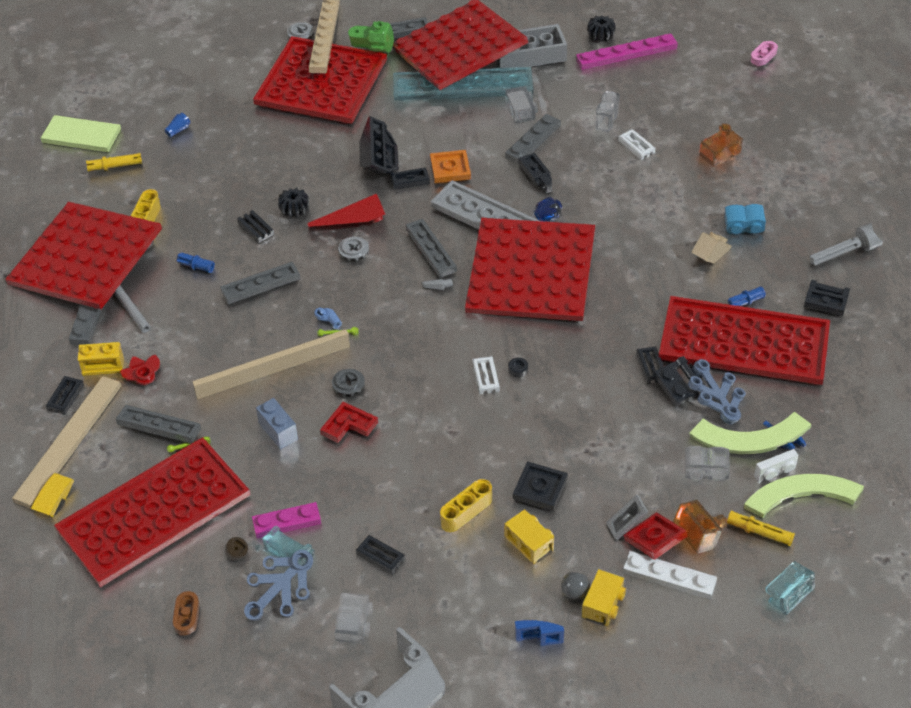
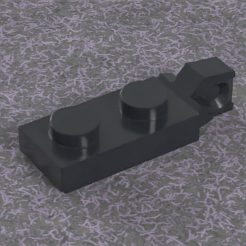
M535 153L518 158V164L536 186L541 185L545 193L553 191L551 172Z

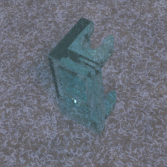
M278 526L273 527L263 537L265 551L277 558L291 557L298 550H306L310 552L312 557L315 554L312 545L308 543L304 546L287 537L283 532L279 531L280 527ZM300 558L298 560L299 565H304L306 563L305 558Z
M794 561L765 588L766 593L772 596L768 601L787 615L815 588V572Z

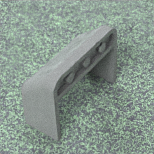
M398 627L396 629L398 650L404 654V662L410 668L409 671L378 698L368 691H358L348 698L333 683L329 686L334 708H430L445 694V682L427 651L401 627Z

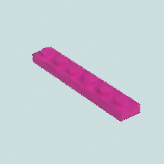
M671 33L576 54V61L580 68L585 70L677 49L678 43Z

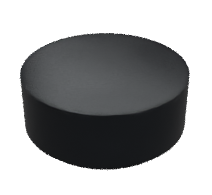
M519 357L511 359L508 363L509 374L513 377L525 376L528 373V362Z

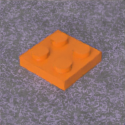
M466 150L430 153L434 183L451 182L452 180H471Z

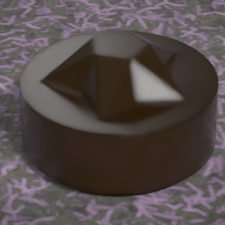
M240 537L229 539L225 545L226 556L234 561L243 559L248 552L246 541Z

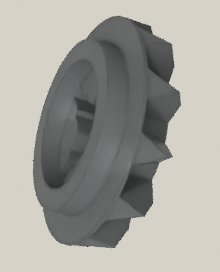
M355 369L341 370L332 379V387L337 394L342 393L343 396L346 394L353 396L355 392L360 393L361 388L365 385L363 374ZM346 379L350 381L351 386L346 384Z

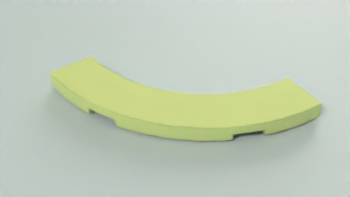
M793 412L784 421L767 429L738 432L717 427L702 419L691 430L689 435L707 447L724 450L727 453L757 454L775 450L777 447L795 441L811 428V423L796 412Z
M793 475L775 480L756 491L745 502L744 509L764 518L770 510L781 504L783 500L791 497L811 496L812 494H823L825 497L835 498L854 505L864 486L832 475Z

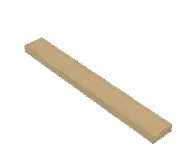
M344 329L192 381L196 398L198 400L349 348V334Z
M105 376L101 377L12 497L14 503L31 509L45 483L54 473L58 474L119 391L121 388L119 381Z

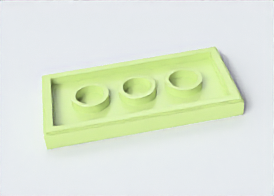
M54 115L41 136V142L109 152L121 131V126L119 124Z

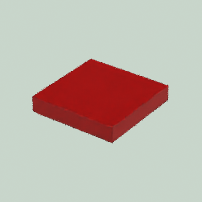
M657 512L624 534L626 542L654 560L688 537L685 529Z

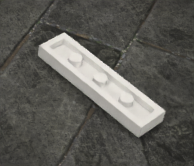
M632 551L629 552L623 569V574L709 600L712 598L717 582L716 576L659 559L654 560L649 556Z

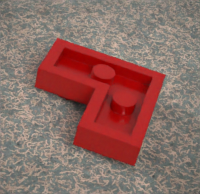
M342 402L322 426L320 434L339 443L349 429L368 437L379 423L378 417L346 402Z

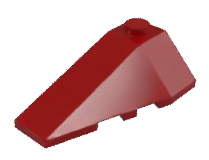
M376 193L307 224L308 227L369 222L371 220L374 224L383 220L382 216L385 215V212Z

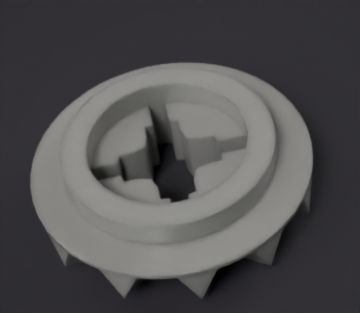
M295 23L288 28L287 34L289 39L291 36L311 39L314 34V28L308 23Z
M348 237L340 242L338 247L339 254H341L342 258H347L349 261L351 259L357 261L359 257L364 258L365 254H368L369 244L361 237Z

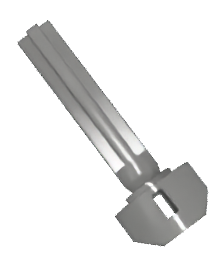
M872 223L856 229V237L810 255V263L816 266L859 247L868 252L882 246L883 241L873 231Z

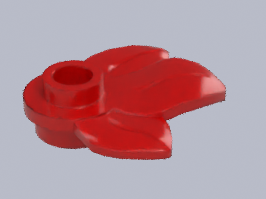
M152 355L146 361L133 356L129 363V368L122 369L120 372L126 380L147 385L154 381L155 372L160 368V361L157 355Z

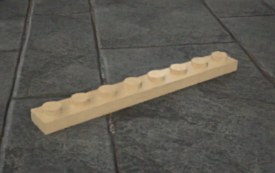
M323 0L309 64V73H327L340 0Z

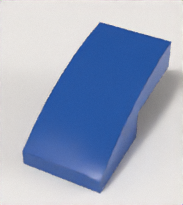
M537 620L515 621L516 641L539 638L541 646L564 643V627Z

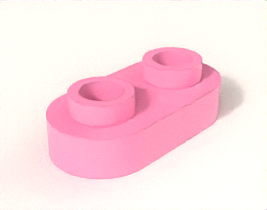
M773 41L762 42L752 51L751 62L756 66L765 65L777 54L778 45Z

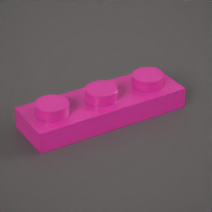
M316 502L252 516L257 539L321 524Z

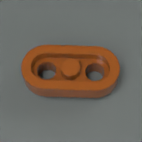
M185 591L176 598L173 626L179 635H189L197 627L200 603L198 596L194 592Z

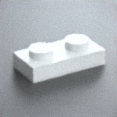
M792 449L757 463L754 474L757 482L771 480L777 475L794 470L798 460L797 452Z

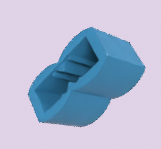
M729 205L725 207L724 220L727 233H761L765 231L766 220L762 205Z

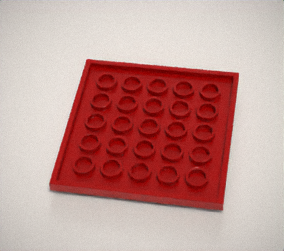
M471 0L464 6L458 7L454 11L442 15L439 19L427 23L424 27L412 31L409 35L397 39L393 43L392 48L437 89L441 90L527 44L528 39L481 1Z
M291 36L254 96V105L352 124L387 60V54L332 44L327 73H309L314 40Z
M68 201L6 277L5 281L8 285L102 309L163 228L158 222Z
M481 218L465 313L583 321L595 225Z

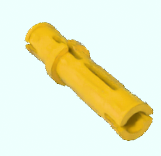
M141 153L109 158L103 156L102 159L86 160L87 171L102 169L108 171L109 168L142 164Z
M732 510L726 523L744 529L746 533L752 532L790 547L795 533L756 520L754 516L748 517Z

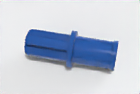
M185 253L177 255L176 261L179 264L190 266L193 270L199 269L212 273L215 268L214 261L200 258L199 255L192 256Z
M759 286L750 291L744 290L741 294L729 298L727 302L729 305L749 306L754 301L764 299L766 293L764 288Z

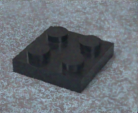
M527 461L514 489L513 499L554 511L568 479V473Z

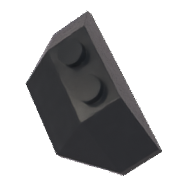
M369 116L359 141L360 166L375 173L398 172V146L393 136L387 130L385 122Z

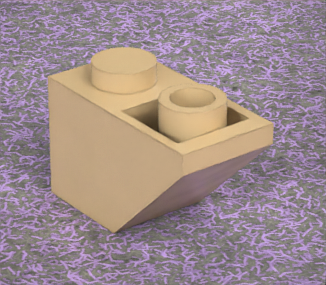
M702 232L692 253L714 264L732 246L726 243L728 239L719 234Z

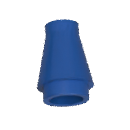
M181 112L176 114L164 131L171 138L189 128L191 121Z

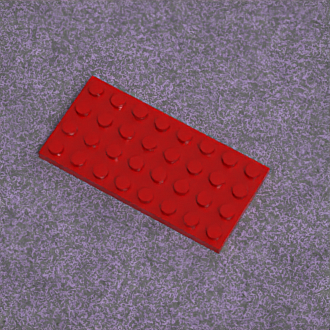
M670 296L658 357L661 360L675 362L678 358L685 356L688 360L687 364L692 365L696 361L703 359L709 363L710 368L823 385L830 320Z
M202 437L56 523L54 527L101 588L251 494L249 488Z

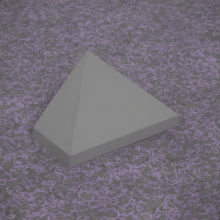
M635 495L606 523L614 538L619 540L648 511L639 495Z

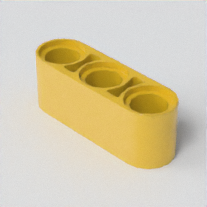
M153 189L145 190L141 194L131 216L154 222L161 208L157 191Z
M479 479L447 502L440 510L441 528L446 532H455L487 508L492 502V484L486 479Z

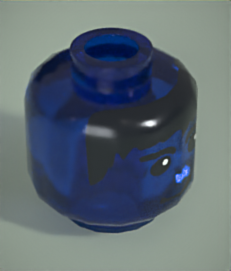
M547 197L535 205L534 215L539 221L554 222L561 217L563 207L558 199L554 200L552 197Z

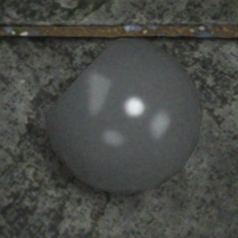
M570 572L563 577L561 588L568 598L577 600L587 595L590 589V581L584 574Z

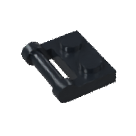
M811 279L804 307L843 316L850 288L844 287L842 289L817 283V280Z
M685 356L654 371L653 374L675 407L698 397L701 393L698 390H690L677 371L681 368L688 380L692 376H696L687 364L688 360Z

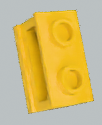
M120 342L79 345L78 361L82 376L121 373L120 370L123 369L124 356Z
M525 509L504 523V536L533 564L550 550H554L553 533L549 529H545L534 515H530Z
M598 569L583 602L581 618H588L601 623L606 619L605 626L608 627L610 620L615 619L618 613V601H623L626 594V588L623 587L624 578Z

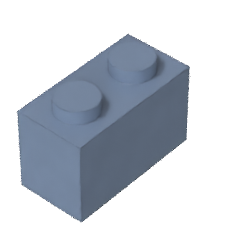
M274 398L256 407L258 423L280 450L298 440L296 423Z

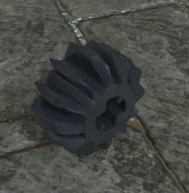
M595 15L594 18H590L587 25L589 38H594V41H608V39L613 38L616 31L614 19L602 15Z
M297 187L295 189L289 188L288 191L283 190L282 194L279 195L278 208L283 213V216L289 215L290 218L292 216L298 217L299 214L305 215V211L309 210V196L305 193L304 189L299 190Z

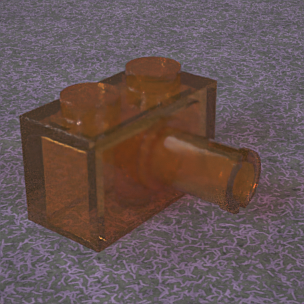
M723 123L719 126L718 133L701 141L699 155L715 167L741 153L743 138L731 130L729 124Z
M698 500L679 504L673 523L687 531L688 537L685 539L697 554L715 549L723 528L727 527V519L723 514L712 517Z

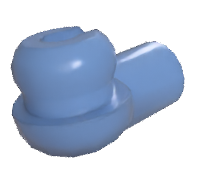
M319 307L315 310L314 314L318 320L330 322L335 329L341 327L342 322L332 309Z

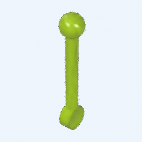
M352 327L351 329H347V332L351 333L352 335H357L359 333V329L357 327ZM319 329L317 331V335L319 337H322L324 335L333 334L341 330L324 331L323 329Z
M203 437L209 444L211 443L210 437ZM191 443L176 446L168 445L167 451L172 453L177 449L187 447Z

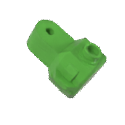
M377 21L373 22L371 26H353L348 31L350 43L353 47L369 48L371 51L387 55L392 49L394 35L392 26L388 22Z

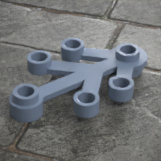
M703 359L696 361L692 367V371L696 376L691 377L688 386L693 390L701 392L697 399L698 402L720 412L721 419L727 424H734L739 421L741 413L738 410V406L746 395L745 391L737 387L731 394L733 399L730 404L726 399L729 388L734 384L736 377L732 373H725L722 378L721 388H719L709 372V363ZM700 378H704L709 387L703 385Z
M298 550L291 557L274 558L273 556H267L263 559V566L266 570L272 571L276 567L289 568L285 573L260 575L250 573L247 576V583L253 588L258 587L260 584L274 583L257 602L252 601L245 606L244 613L249 620L258 621L261 619L264 613L263 609L281 590L282 605L280 613L283 617L290 618L294 614V608L291 605V579L297 573L298 588L296 589V596L300 601H306L309 598L307 571L313 565V557L310 552ZM300 558L306 559V563L304 565L298 564V560ZM273 560L274 564L271 567H267L266 562ZM253 576L258 577V581L255 584L250 583V579ZM301 590L307 591V595L305 597L299 596V592ZM285 607L291 608V612L289 614L283 613V609ZM254 608L259 610L256 616L250 614Z

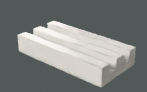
M633 129L618 136V141L640 160H643L644 156H650V153H655L656 148Z
M493 357L472 359L479 394H483V391L492 393V390L499 392L500 386ZM485 362H489L494 384H490ZM478 363H481L485 385H482Z

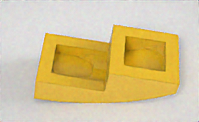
M54 473L41 489L31 509L53 518L61 499L66 500L74 480Z

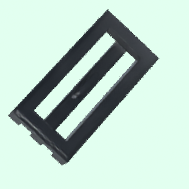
M426 167L390 173L394 190L430 184Z
M253 210L249 211V215L247 213L244 214V218H237L238 223L258 243L274 235V229Z
M656 346L641 348L636 351L647 384H651L653 380L657 383L653 376L656 369L649 352L653 353L658 369L664 367L661 358L658 357L659 352ZM643 353L645 354L652 375H650Z
M64 376L46 404L47 411L53 409L55 413L61 411L63 415H66L84 386L83 380Z
M368 535L356 549L358 556L392 575L395 572V568L400 566V562L405 560V554L371 535ZM369 543V544H371V545L377 547L378 549L376 550L375 548H373V547H371V546H369V545H367V544ZM384 552H386L387 554L393 556V557L396 558V559L394 560V559H392L391 557L385 555Z

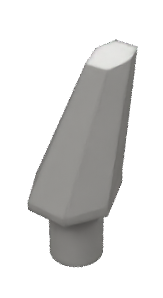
M437 279L424 281L421 284L424 288L443 291L444 288L453 286L452 279Z

